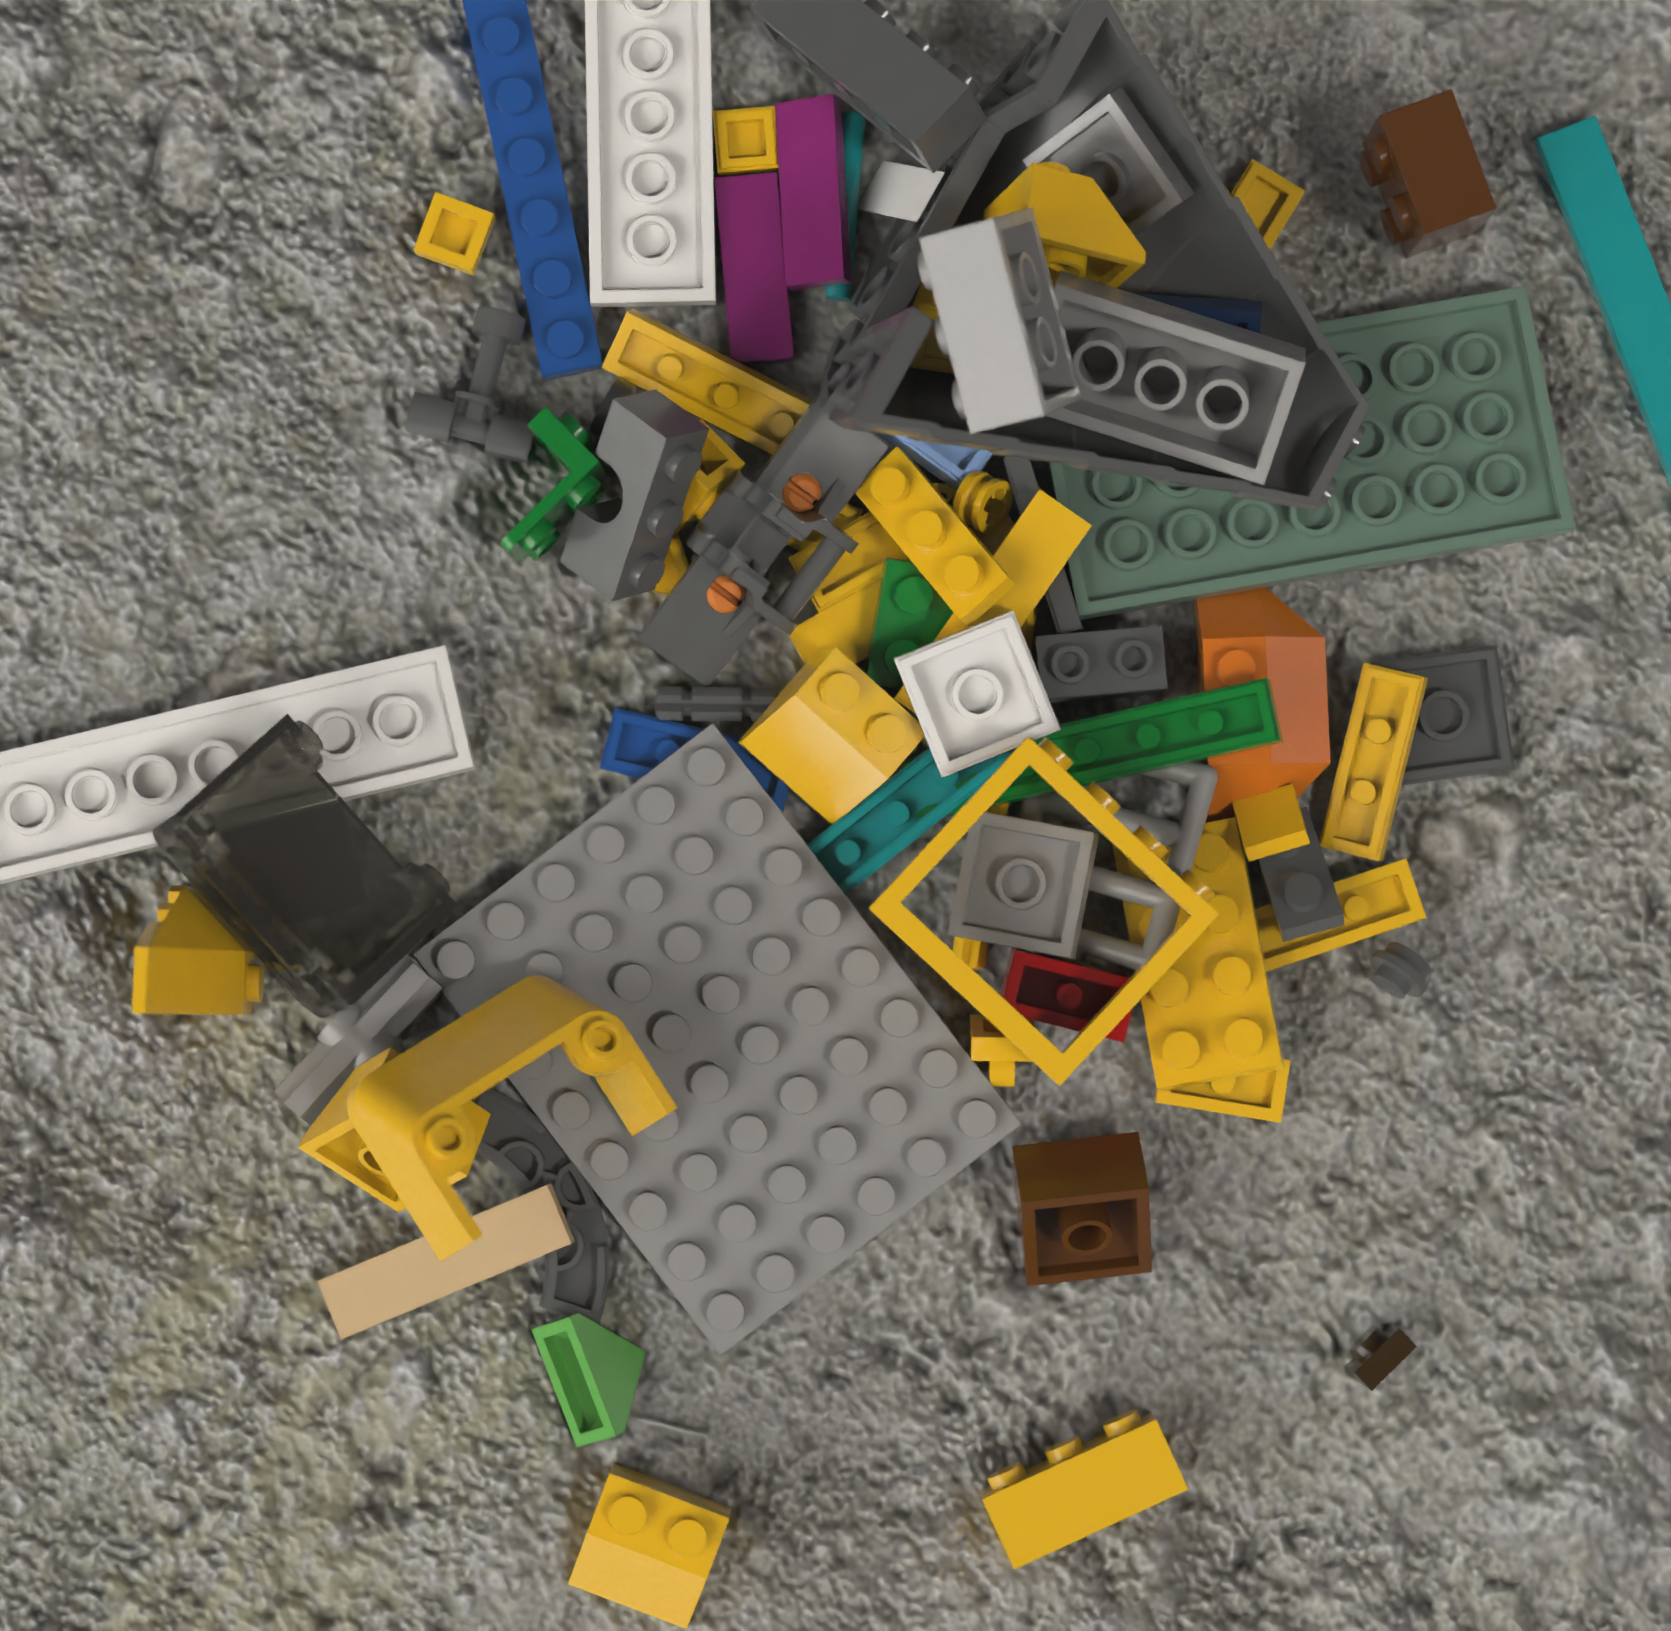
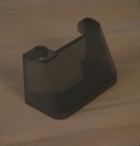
M286 714L153 829L152 833L165 855L295 999L312 1014L320 1018H326L354 1005L444 920L458 904L448 894L451 890L450 885L436 868L427 863L421 867L412 862L401 865L318 772L324 764L320 751L323 750V743L319 736L306 723L299 720L295 722Z

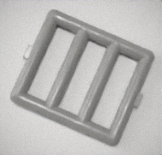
M1199 762L1142 773L1189 786L1179 823L1120 808L1113 815L1130 832L1133 833L1141 825L1162 845L1171 847L1167 866L1179 877L1187 869L1192 870L1218 781L1217 771L1212 766ZM1058 792L1023 800L1018 816L1020 819L1043 823L1045 814L1093 826ZM1093 866L1089 891L1154 909L1143 945L1081 928L1075 959L1085 962L1087 956L1138 970L1174 931L1181 907L1152 881Z

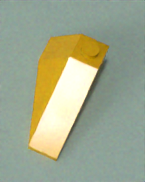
M171 885L168 890V903H160L157 908L158 923H148L135 945L132 1013L251 1015L253 1002H262L264 993V967L262 964H254L255 951L195 887Z

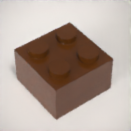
M1452 89L1379 115L1362 142L1364 150L1360 151L1358 156L1367 184L1371 188L1378 185L1386 209L1380 211L1383 229L1392 246L1400 244L1406 259L1475 234L1497 208Z

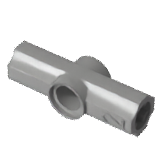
M403 951L360 999L357 997L352 999L327 1024L317 1037L320 1042L294 1067L285 1080L280 1082L281 1084L274 1092L299 1118L312 1125L357 1066L390 1047L394 1050L398 1048L402 1042L400 1036L439 997L438 995L444 987L430 977L420 962L415 960L406 951Z

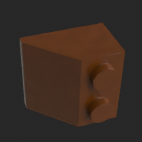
M1139 1132L1106 1134L1095 1137L1051 1142L1044 1141L1012 1146L1015 1191L1027 1286L1152 1272L1149 1185Z

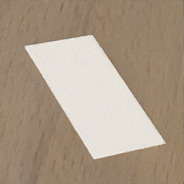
M883 160L858 204V210L918 222L945 172L936 171L933 174L926 168Z

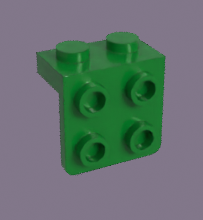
M545 407L527 424L536 439L569 474L501 540L500 545L518 563L522 562L528 555L534 561L540 559L560 539L561 534L556 528L572 512L576 514L577 508L597 504L606 493L601 484L608 478V475L599 460L592 454L597 445L592 441V436L567 411L557 419Z

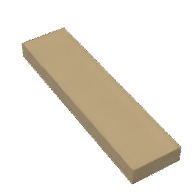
M550 1183L471 1216L483 1236L441 1262L423 1236L318 1280V1285L340 1339L342 1340L574 1243L575 1239L552 1184Z

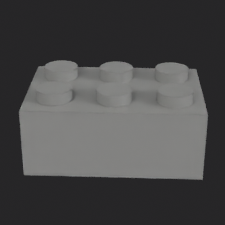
M1033 207L919 238L922 252L918 255L919 273L925 287L929 291L933 290L939 313L935 320L937 341L942 352L945 355H950L956 381L952 385L953 402L958 415L963 420L967 419L970 434L1044 416L1082 399Z

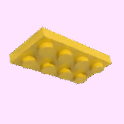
M1236 817L1205 823L1191 870L1216 895L1208 904L1219 913V916L1141 998L1156 1087L1159 1091L1285 1067L1245 854ZM1112 844L1117 872L1152 881ZM1163 845L1168 852L1161 860L1167 865L1171 847ZM1123 900L1130 942L1143 945L1154 908ZM1180 908L1175 929L1189 915L1182 908Z

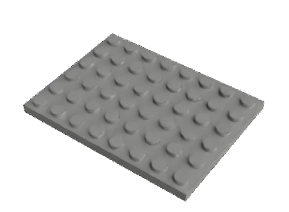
M714 723L705 728L414 953V956L430 977L444 987L442 990L443 994L461 1017L525 977L543 975L600 1006L623 1022L678 1107L634 1136L630 1134L594 1076L587 1075L578 1070L572 1064L560 1044L510 1075L508 1079L720 1356L1022 1125L977 1064L971 1061L967 1051Z

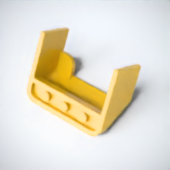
M532 975L525 977L369 1073L356 1083L349 1093L347 1111L353 1126L440 1262L483 1236L448 1181L449 1177L470 1163L476 1152L477 1137L474 1127L461 1108L467 1102L560 1044L572 1064L578 1070L587 1075L594 1076L632 1136L678 1108L623 1022L615 1015L547 976Z

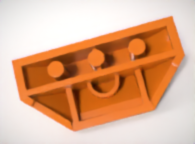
M1266 587L1194 600L1198 693L1263 678L1270 679L1283 738L1282 743L1201 760V763L1212 766L1218 774V781L1205 822L1208 823L1236 817L1232 801L1267 793L1293 783L1297 797H1299L1331 763L1325 637Z

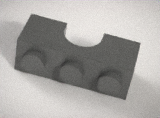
M657 390L613 399L595 455L609 464L617 473L622 485L623 499L617 498L577 508L560 562L612 602L655 590L656 584L662 578L665 570L664 561L674 531L682 521V508L693 476L701 465V452L710 428Z

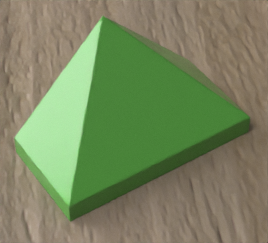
M580 1313L531 1329L576 1447L616 1437L624 1433L646 1351Z

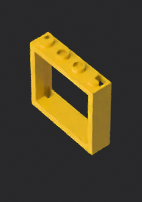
M1027 737L868 908L1060 1086L1219 916V913L1208 904L1216 895L1207 885L1188 869L1179 877L1161 860L1168 850L1141 825L1132 833L1113 816L1121 806L1094 781L1084 789L1066 772L1073 765V762L1063 751L1046 737L1038 745ZM1028 765L1189 914L1062 1052L901 903Z

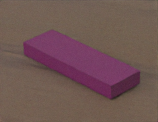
M834 94L775 103L785 287L792 291L852 283L841 99Z
M777 172L715 178L731 359L745 366L794 361L788 290L785 287L783 236Z

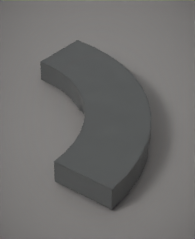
M490 1088L478 1095L475 1100V1104L491 1114L477 1153L502 1169L524 1194L551 1183L575 1239L574 1243L545 1255V1279L539 1307L566 1316L580 1313L600 1325L607 1299L610 1251L607 1228L596 1192L533 1111L509 1096Z

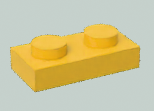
M1283 1059L1284 1068L1159 1091L1156 1087L1154 1102L1281 1123L1291 1060Z

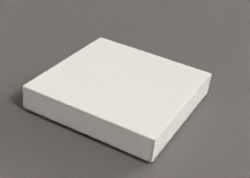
M1013 610L893 658L942 778L1017 748L1027 737L1034 741L1061 730Z

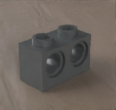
M1162 625L1035 636L1032 641V658L1050 704L1160 695L1168 689Z

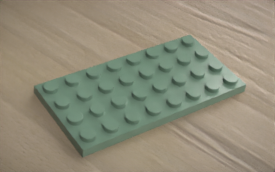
M1526 286L1317 322L1327 342L1331 345L1370 407L1361 423L1365 427L1361 441L1348 456L1343 457L1333 476L1337 480L1336 488L1329 500L1318 510L1236 497L1225 491L1154 483L1149 478L1081 470L1073 468L1069 464L1047 462L1054 499L1092 525L1066 562L1072 595L1080 620L1572 533L1576 525Z

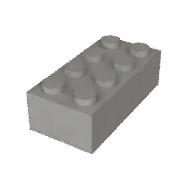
M1060 270L1054 293L1082 399L1045 416L1264 485L1306 364V348Z

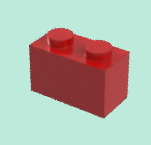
M1011 947L1000 995L1026 1019L1080 1032L1131 976ZM1132 1009L1105 1038L1125 1042Z

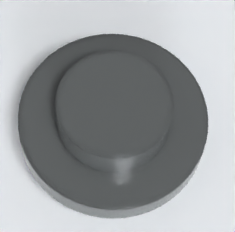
M1390 942L1385 950H1376L1371 956L1370 964L1376 971L1373 979L1384 991L1399 999H1404L1407 994L1413 997H1421L1427 989L1425 980L1431 973V968L1416 952L1398 942Z

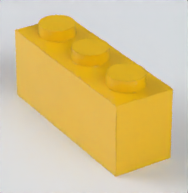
M1137 1409L1124 1412L1103 1423L1102 1426L1106 1433L1082 1443L1079 1435L1070 1437L1046 1449L1045 1454L1048 1458L1046 1461L1026 1470L1022 1462H1017L987 1477L990 1486L979 1492L1014 1570L1189 1490L1158 1421L1151 1412L1140 1417Z

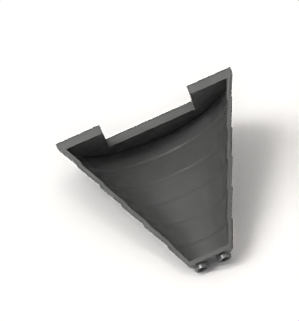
M1073 0L1054 19L1053 24L1061 33L1058 34L1055 31H1051L1039 44L1030 40L978 101L987 120L950 156L954 159L949 166L944 163L937 170L945 172L918 222L900 218L895 220L848 307V310L860 320L854 319L833 342L821 383V409L830 415L828 419L843 429L907 436L916 441L988 450L994 455L1069 464L1071 467L1081 470L1149 478L1154 483L1225 491L1236 497L1318 510L1329 500L1336 488L1337 480L1333 476L1343 457L1348 456L1361 441L1365 432V427L1361 423L1370 407L1331 345L1327 342L1284 267H1279L1239 197H1231L1147 54H1139L1111 3L1108 0ZM1122 87L1194 194L1135 236L1146 251L1145 265L1122 283L1118 289L1138 294L1263 301L1260 334L1306 348V364L1264 485L1045 415L970 434L967 419L963 420L958 415L953 402L952 385L956 381L955 374L910 368L913 358L934 323L932 319L913 307L922 281L918 268V255L922 252L919 238L983 221L984 210L1027 168L1022 161L1024 158L1108 94Z

